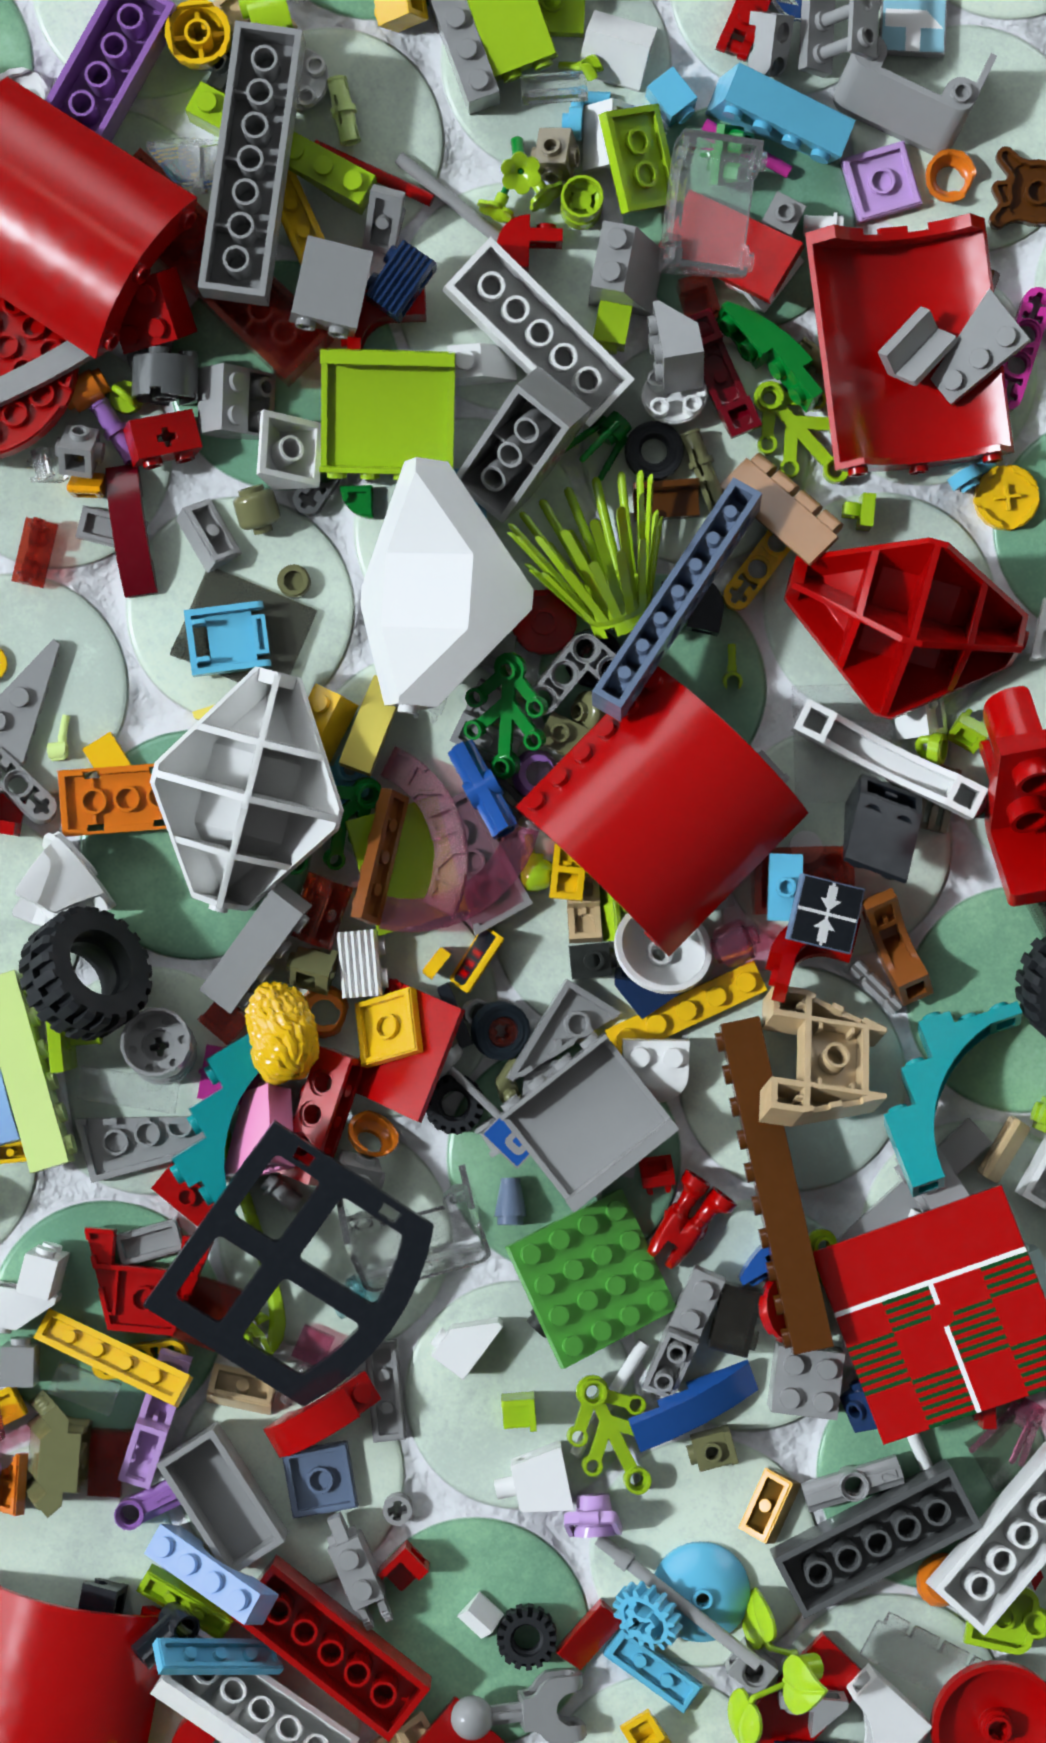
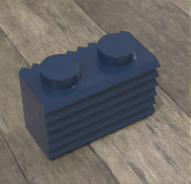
M402 240L398 247L395 245L390 247L383 259L386 265L379 274L374 272L369 277L365 289L367 290L365 294L366 301L398 323L405 317L437 270L436 262L433 259H430L405 240Z

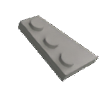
M990 288L957 337L958 342L946 354L931 377V381L953 406L1032 342Z

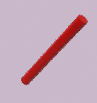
M314 141L316 144L374 174L377 183L391 189L406 192L405 196L429 207L432 205L435 194L321 141Z

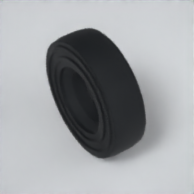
M660 421L642 423L627 438L624 450L625 460L630 470L636 476L638 471L642 470L644 480H648L650 474H653V481L664 480L673 475L682 462L684 455L682 439L679 433L666 423ZM658 439L665 444L667 455L660 463H649L643 458L641 448L647 440Z

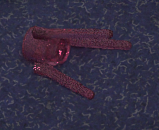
M1026 1397L1022 1398L1020 1404L1012 1401L1007 1411L996 1421L997 1429H987L969 1448V1452L974 1453L1014 1415L1013 1423L1023 1430L1013 1449L1009 1462L1014 1464L1022 1450L1018 1465L1024 1467L1037 1431L1043 1422L1042 1418L1046 1410Z

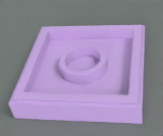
M904 141L841 159V168L858 224L914 209L922 205V199Z

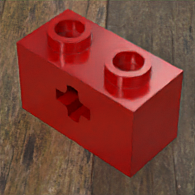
M193 409L129 420L123 429L133 468L143 466L145 470L155 469L163 466V462L175 460L177 464L190 462L195 459V456L203 447ZM160 436L162 437L163 441L170 442L167 447L164 442H158V438Z

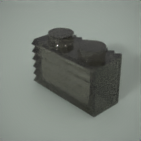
M725 1280L707 1340L708 1348L745 1358L748 1357L749 1350L755 1351L759 1338V1332L755 1331L757 1319L760 1318L758 1303L760 1295H764L761 1289Z

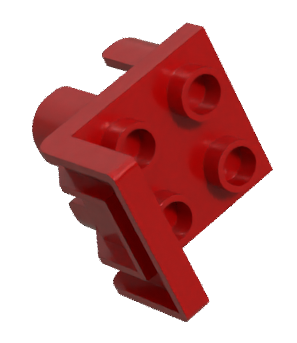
M1017 686L999 691L987 700L984 705L983 718L990 741L982 740L979 742V750L989 779L984 819L986 834L1007 902L1013 907L1046 901V729H1042L1029 689L1025 686Z

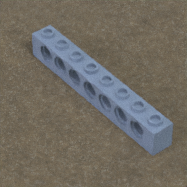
M734 477L732 478L592 690V706L620 722L623 720L760 511L761 492Z

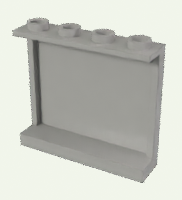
M595 1032L579 1044L583 1049L573 1057L569 1053L564 1055L553 1064L556 1070L549 1076L545 1077L543 1073L527 1085L530 1091L521 1098L515 1094L500 1106L504 1111L499 1114V1118L506 1123L560 1192L573 1212H576L680 1130L604 1032L600 1036Z

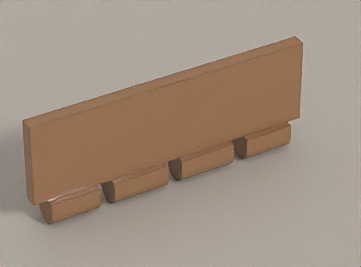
M758 453L751 461L746 458L720 483L722 490L725 491L734 477L761 492L760 511L755 519L811 567L839 539L837 534L843 528V523L825 509L821 512L823 506L806 491H799L800 486L781 470L776 472L777 467L764 455Z

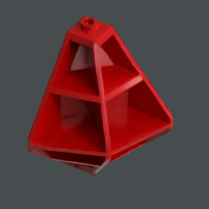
M930 537L825 552L811 567L799 556H796L784 596V601L873 715L891 720L1011 667L1019 653H1022V650L1025 649L1029 638V631H1026L1029 614L949 542Z

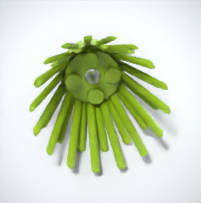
M642 470L638 471L636 476L637 573L626 477L623 471H620L617 475L620 507L617 509L616 521L620 551L617 549L600 479L594 477L591 481L601 523L598 519H593L590 522L593 537L574 490L571 487L564 489L565 497L592 562H590L576 533L572 529H563L547 500H539L540 508L585 585H583L555 545L547 541L526 512L519 513L521 520L565 580L515 524H508L512 532L507 533L544 572L540 573L533 565L524 563L529 569L528 571L587 622L591 627L593 635L599 639H608L605 629L612 628L616 631L617 636L630 633L652 601L663 516L659 518L658 509L654 511L652 516L653 474H650L647 480L645 513L644 473Z

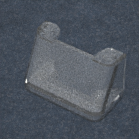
M685 128L678 136L671 158L658 273L743 279L747 276V273L752 272L754 253L749 252V245H746L754 180L759 172L765 171L767 164V152L763 151L764 140Z

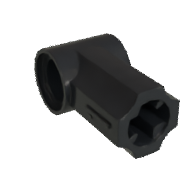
M170 1602L161 1609L158 1615V1622L131 1645V1649L148 1669H151L156 1664L152 1646L156 1638H196L200 1630V1622L181 1603Z

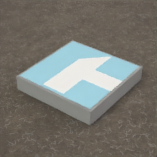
M880 0L883 3L880 8L879 37L884 40L887 46L886 56L944 58L947 0Z

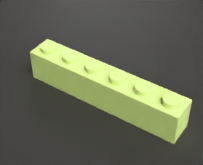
M12 970L0 974V1068L30 1173H39L74 1162L77 1146L73 1135H68L65 1126V1122L68 1121L67 1110L64 1103H59L55 1090L59 1089V1082L56 1073H50L46 1059L49 1058L48 1044L44 1038H40L38 1026H41V1020L36 1016L38 1014L36 1009L29 1007L26 1001L28 996L26 990L22 991L20 978L23 977V974H20L17 970Z

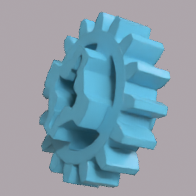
M632 1581L627 1587L624 1586L615 1597L616 1600L612 1605L617 1609L613 1614L614 1617L622 1620L619 1625L620 1629H626L630 1639L638 1638L640 1646H643L645 1642L648 1643L651 1650H655L657 1646L665 1650L668 1645L671 1646L675 1642L683 1628V1625L679 1623L682 1615L674 1612V1608L677 1605L666 1599L668 1595L666 1592L660 1595L657 1593L655 1585L648 1589L644 1581H640L638 1585Z

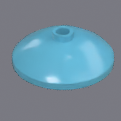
M699 1541L686 1543L675 1548L660 1562L654 1574L727 1632L731 1633L741 1623L750 1598V1583L743 1565L733 1553L718 1544ZM699 1594H707L709 1596L708 1600L705 1603H699L696 1600ZM674 1608V1612L682 1615L679 1623L683 1625V1628L679 1632L680 1635L678 1637L692 1642L715 1641L712 1636Z

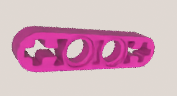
M1042 287L1031 288L1026 292L1015 317V321L1020 327L1029 326L1034 330L1035 339L1013 356L1024 361L1025 370L1023 373H1012L1008 369V361L1003 364L1005 379H1007L1005 380L1006 388L1009 381L1020 382V386L1015 383L1011 388L1010 396L1014 400L1008 402L1009 412H1012L1022 401L1046 327V289ZM1038 296L1040 297V303L1044 307L1038 309L1034 319L1028 318L1033 308V304L1028 301Z

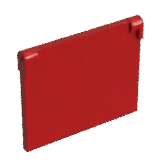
M390 978L389 988L385 989L384 994L411 986L399 982L398 979ZM416 989L424 1052L371 1068H364L356 1093L422 1123L465 1010Z

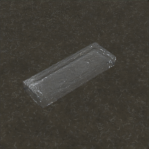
M83 1065L81 1066L76 1099L175 1114L180 1081L170 1085H155L143 1080L135 1073Z

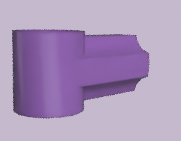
M166 1480L150 1486L149 1490L144 1489L122 1498L115 1509L114 1519L120 1528L130 1531L181 1504ZM125 1505L135 1506L139 1510V1517L133 1520L126 1518L122 1511Z

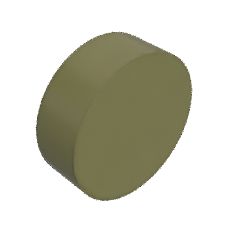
M292 564L284 567L279 572L277 584L285 596L296 599L303 597L309 591L311 579L308 572L302 566Z

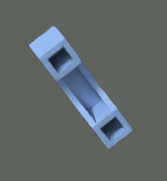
M159 1525L144 1553L243 1625L264 1624L279 1594L255 1577L238 1572L214 1558L204 1549V1542L182 1526Z

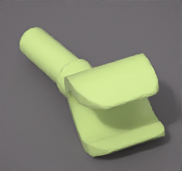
M62 715L58 742L47 744V754L51 761L65 760L69 756L67 744L69 715Z

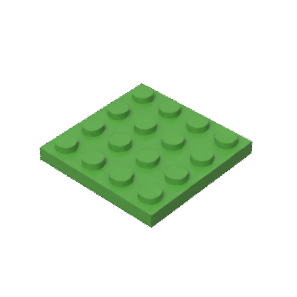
M617 1189L601 1197V1200H595L579 1208L576 1212H572L505 1246L561 1369H566L674 1311L676 1307L654 1257L647 1253V1241L623 1189Z

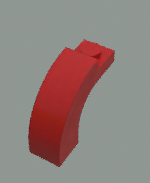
M861 918L858 919L851 954L785 939L788 927L786 926L775 938L765 968L771 971L768 983L769 986L774 987L771 1000L785 1002L792 972L799 963L806 959L827 957L849 963Z
M361 1371L311 1404L287 1412L263 1430L279 1458L290 1456L320 1442L359 1418L362 1412L380 1401L381 1397L366 1371Z

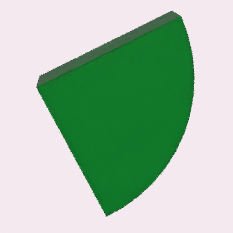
M373 485L340 486L342 499L349 510L361 518L374 520Z

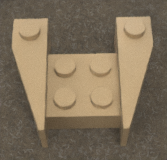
M772 986L763 999L762 1030L797 1035L796 1080L771 1076L760 1090L759 1122L793 1127L873 1113L887 1098V1094L869 1091V1046L874 1047L886 1034L887 1027L866 1017L863 1019L844 1011L845 1007L834 1002L829 1004L816 998V993L803 988L789 986L784 1003L771 1000L774 990Z

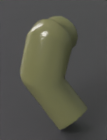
M515 1057L507 1061L495 1079L498 1096L502 1103L515 1094L519 1098L522 1097L516 1080L512 1082L506 1078L516 1061Z

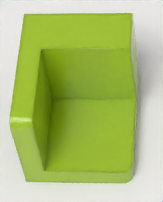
M534 1391L502 1393L501 1407L504 1429L530 1427V1432H537Z

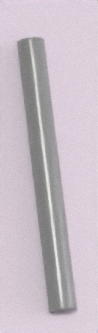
M401 153L395 163L431 193L435 194L436 197L488 239L492 237L497 242L500 231L406 154Z

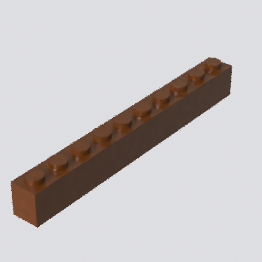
M756 1016L720 1024V1032L714 1033L718 1053H725L727 1065L722 1066L725 1084H731L734 1097L729 1098L733 1118L739 1117L742 1130H737L736 1135L740 1150L746 1149L749 1162L743 1163L747 1183L753 1182L756 1195L751 1196V1202L755 1216L761 1215L763 1228L758 1229L762 1249L768 1248L771 1261L765 1262L769 1281H776L778 1295H773V1301L777 1315L783 1314L786 1328L780 1329L784 1348H791V1353L797 1355L834 1347L785 1128L782 1125L759 1122L760 1090L773 1076L760 1017Z

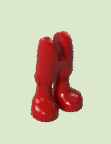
M688 1169L685 1170L681 1177L683 1191L678 1201L664 1211V1218L647 1249V1253L655 1257L667 1241L673 1243L675 1248L671 1251L665 1262V1266L672 1270L687 1257L699 1241L704 1239L708 1230V1224L717 1214H731L737 1207V1204L731 1198L713 1186L697 1213L689 1218L691 1208L707 1192L710 1184Z

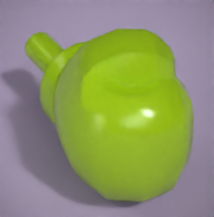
M532 834L524 835L527 855L520 857L521 883L528 892L545 890L551 882L552 863L544 859L542 853H535Z

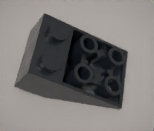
M861 774L845 803L843 861L855 868H864L880 874L885 879L896 880L905 884L908 879L922 818V796Z

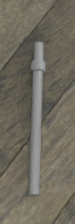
M599 1537L595 1545L615 1560L613 1564L624 1572L628 1570L640 1581H644L649 1588L655 1585L657 1593L660 1595L666 1592L668 1594L666 1599L669 1602L676 1603L677 1606L675 1608L756 1671L763 1661L761 1657L635 1560L636 1555L626 1547L621 1549L607 1537Z

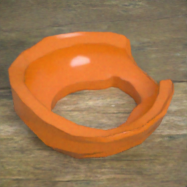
M955 149L941 150L927 164L926 185L930 194L939 201L948 203L959 201L965 198L977 175V170L972 159L964 151ZM945 167L956 169L965 179L962 189L959 192L942 190L936 181L939 170Z
M331 986L327 996L307 991L304 996L310 1006V1010L317 1001L323 999L331 1001L340 1010V1016L335 1025L317 1024L318 1038H328L338 1034L345 1022L349 1008L348 1000L346 998L342 999V991L334 986Z
M369 1110L360 1112L352 1117L348 1124L349 1141L358 1153L365 1156H386L394 1151L399 1143V1133L386 1117ZM362 1132L375 1135L381 1142L379 1152L368 1151L359 1142L358 1135Z
M948 1553L933 1554L925 1559L918 1568L916 1577L917 1591L921 1598L930 1606L940 1608L950 1606L925 1583L949 1555Z

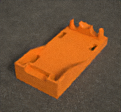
M154 763L57 771L62 834L65 837L167 830L166 826H155L154 821L163 820L150 784L151 768L154 767ZM99 772L101 778L85 779V773ZM104 824V830L89 831L88 825Z

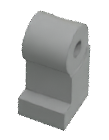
M750 11L749 25H755L756 30L753 50L748 58V67L768 77H778L784 72L789 56L794 16L766 11Z

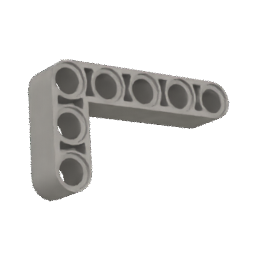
M591 634L575 635L532 685L536 693L544 690L550 696L548 711L545 715L550 714L558 707L586 672L599 681L602 677V665L606 661H612L616 654ZM582 639L588 640L592 645V652L587 658L580 657L576 652V645ZM564 664L571 670V678L568 682L561 684L555 679V670L558 666ZM533 703L534 710L536 712H540V709H538Z

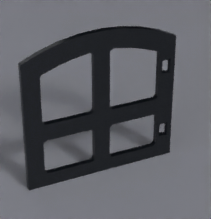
M273 1120L146 1298L143 1306L304 1407L328 1393L350 1376L373 1354L390 1333L405 1310L419 1282L428 1256L434 1225L290 1129ZM298 1147L315 1157L309 1166L293 1156ZM275 1156H282L319 1182L279 1239L270 1238L235 1214V1210ZM341 1199H348L402 1236L388 1279L378 1299L374 1302L366 1300L301 1257L303 1250ZM383 1203H386L400 1213L394 1221L379 1212ZM217 1237L225 1238L258 1259L261 1263L227 1313L220 1320L207 1315L177 1294L180 1287ZM285 1279L297 1284L358 1325L338 1347L305 1372H297L243 1336L280 1282Z

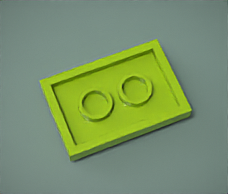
M659 104L618 109L599 114L621 215L680 203Z

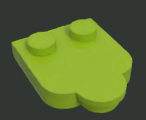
M1026 1586L985 1636L966 1620L963 1642L1014 1655L1024 1654L1031 1648L1033 1640H1040L1046 1637V1610L1040 1607L1039 1599L1035 1592Z

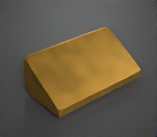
M765 1468L738 1528L765 1544H774L801 1484L774 1470Z

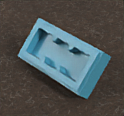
M769 854L767 920L789 921L800 873L803 874V854Z

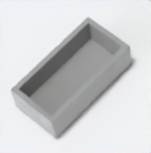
M218 1421L163 1455L156 1464L214 1557L223 1564L239 1572L285 1542L288 1530Z

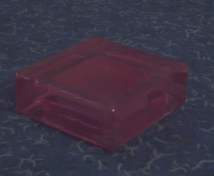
M305 1324L291 1356L315 1365L328 1355L335 1336Z

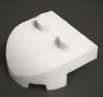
M622 1038V1056L659 1103L674 1099L684 1090L689 1078V1039Z

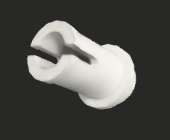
M834 212L833 216L804 215L803 236H805L806 232L833 224L843 226L844 216H837V212Z

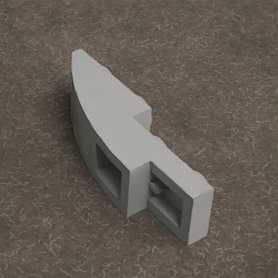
M694 1265L660 1338L643 1382V1389L664 1398L677 1392L699 1345V1338L725 1284L726 1277L699 1265Z

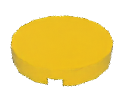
M1002 465L991 468L979 479L980 484L974 489L973 504L977 515L986 525L996 530L1011 531L1024 526L1034 517L1039 508L1040 498L1037 481L1029 471L1017 465Z

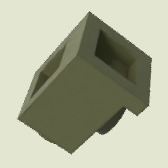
M298 946L296 952H290L286 963V971H290V985L327 996L338 971V951L332 950L329 955L315 948L309 949Z
M728 1424L689 1434L692 1444L687 1445L686 1448L691 1466L698 1464L700 1472L739 1463ZM709 1447H715L718 1449L716 1455L707 1456L706 1450Z

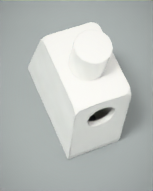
M561 1441L553 1442L511 1459L512 1476L494 1480L497 1499L517 1496L520 1512L574 1510Z

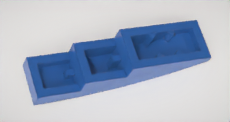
M745 1360L686 1382L688 1389L657 1400L658 1408L628 1418L640 1453L673 1440L709 1422L758 1391L759 1389L749 1361Z

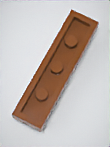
M381 788L350 916L367 924L380 926L410 799L393 789Z

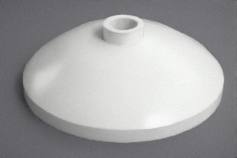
M628 913L623 917L615 933L614 949L619 965L632 981L649 991L661 994L681 993L691 989L701 981L712 959L710 938L702 924L669 957L644 934V929ZM653 955L660 956L661 961L655 959Z

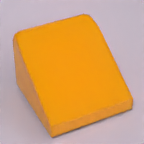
M94 473L92 479L71 476L67 484V491L73 497L103 498L106 492V475L104 473Z

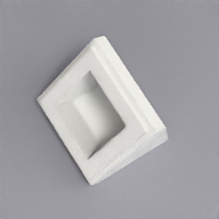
M479 1591L457 1617L482 1639L493 1633L504 1613Z

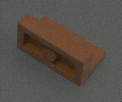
M699 478L653 481L652 516L654 511L658 509L659 518L663 516V520L699 517ZM647 481L644 482L645 513L647 503ZM634 482L632 486L634 522H636L637 482Z

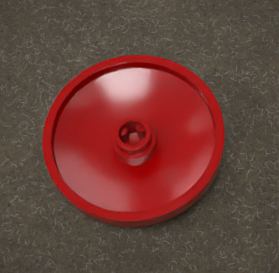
M988 1660L967 1666L946 1682L934 1702L930 1718L932 1743H1046V1682L1034 1671L1011 1661Z

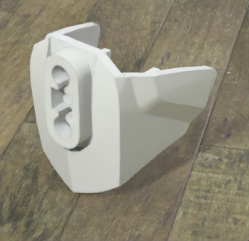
M57 831L54 834L48 832L44 836L42 843L44 847L43 852L17 886L15 894L20 899L13 908L12 915L33 925L43 926L57 914L67 911L71 907L80 906L84 908L90 906L99 908L101 911H108L117 904L96 877L98 873L94 866L61 832Z

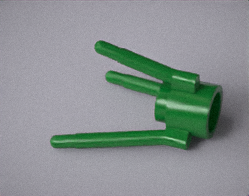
M613 411L608 417L602 416L594 425L576 436L564 453L596 431H598L599 437L579 457L580 462H585L604 442L610 446L616 443L598 475L600 481H603L619 452L626 444L628 438L626 435L632 427L621 414Z

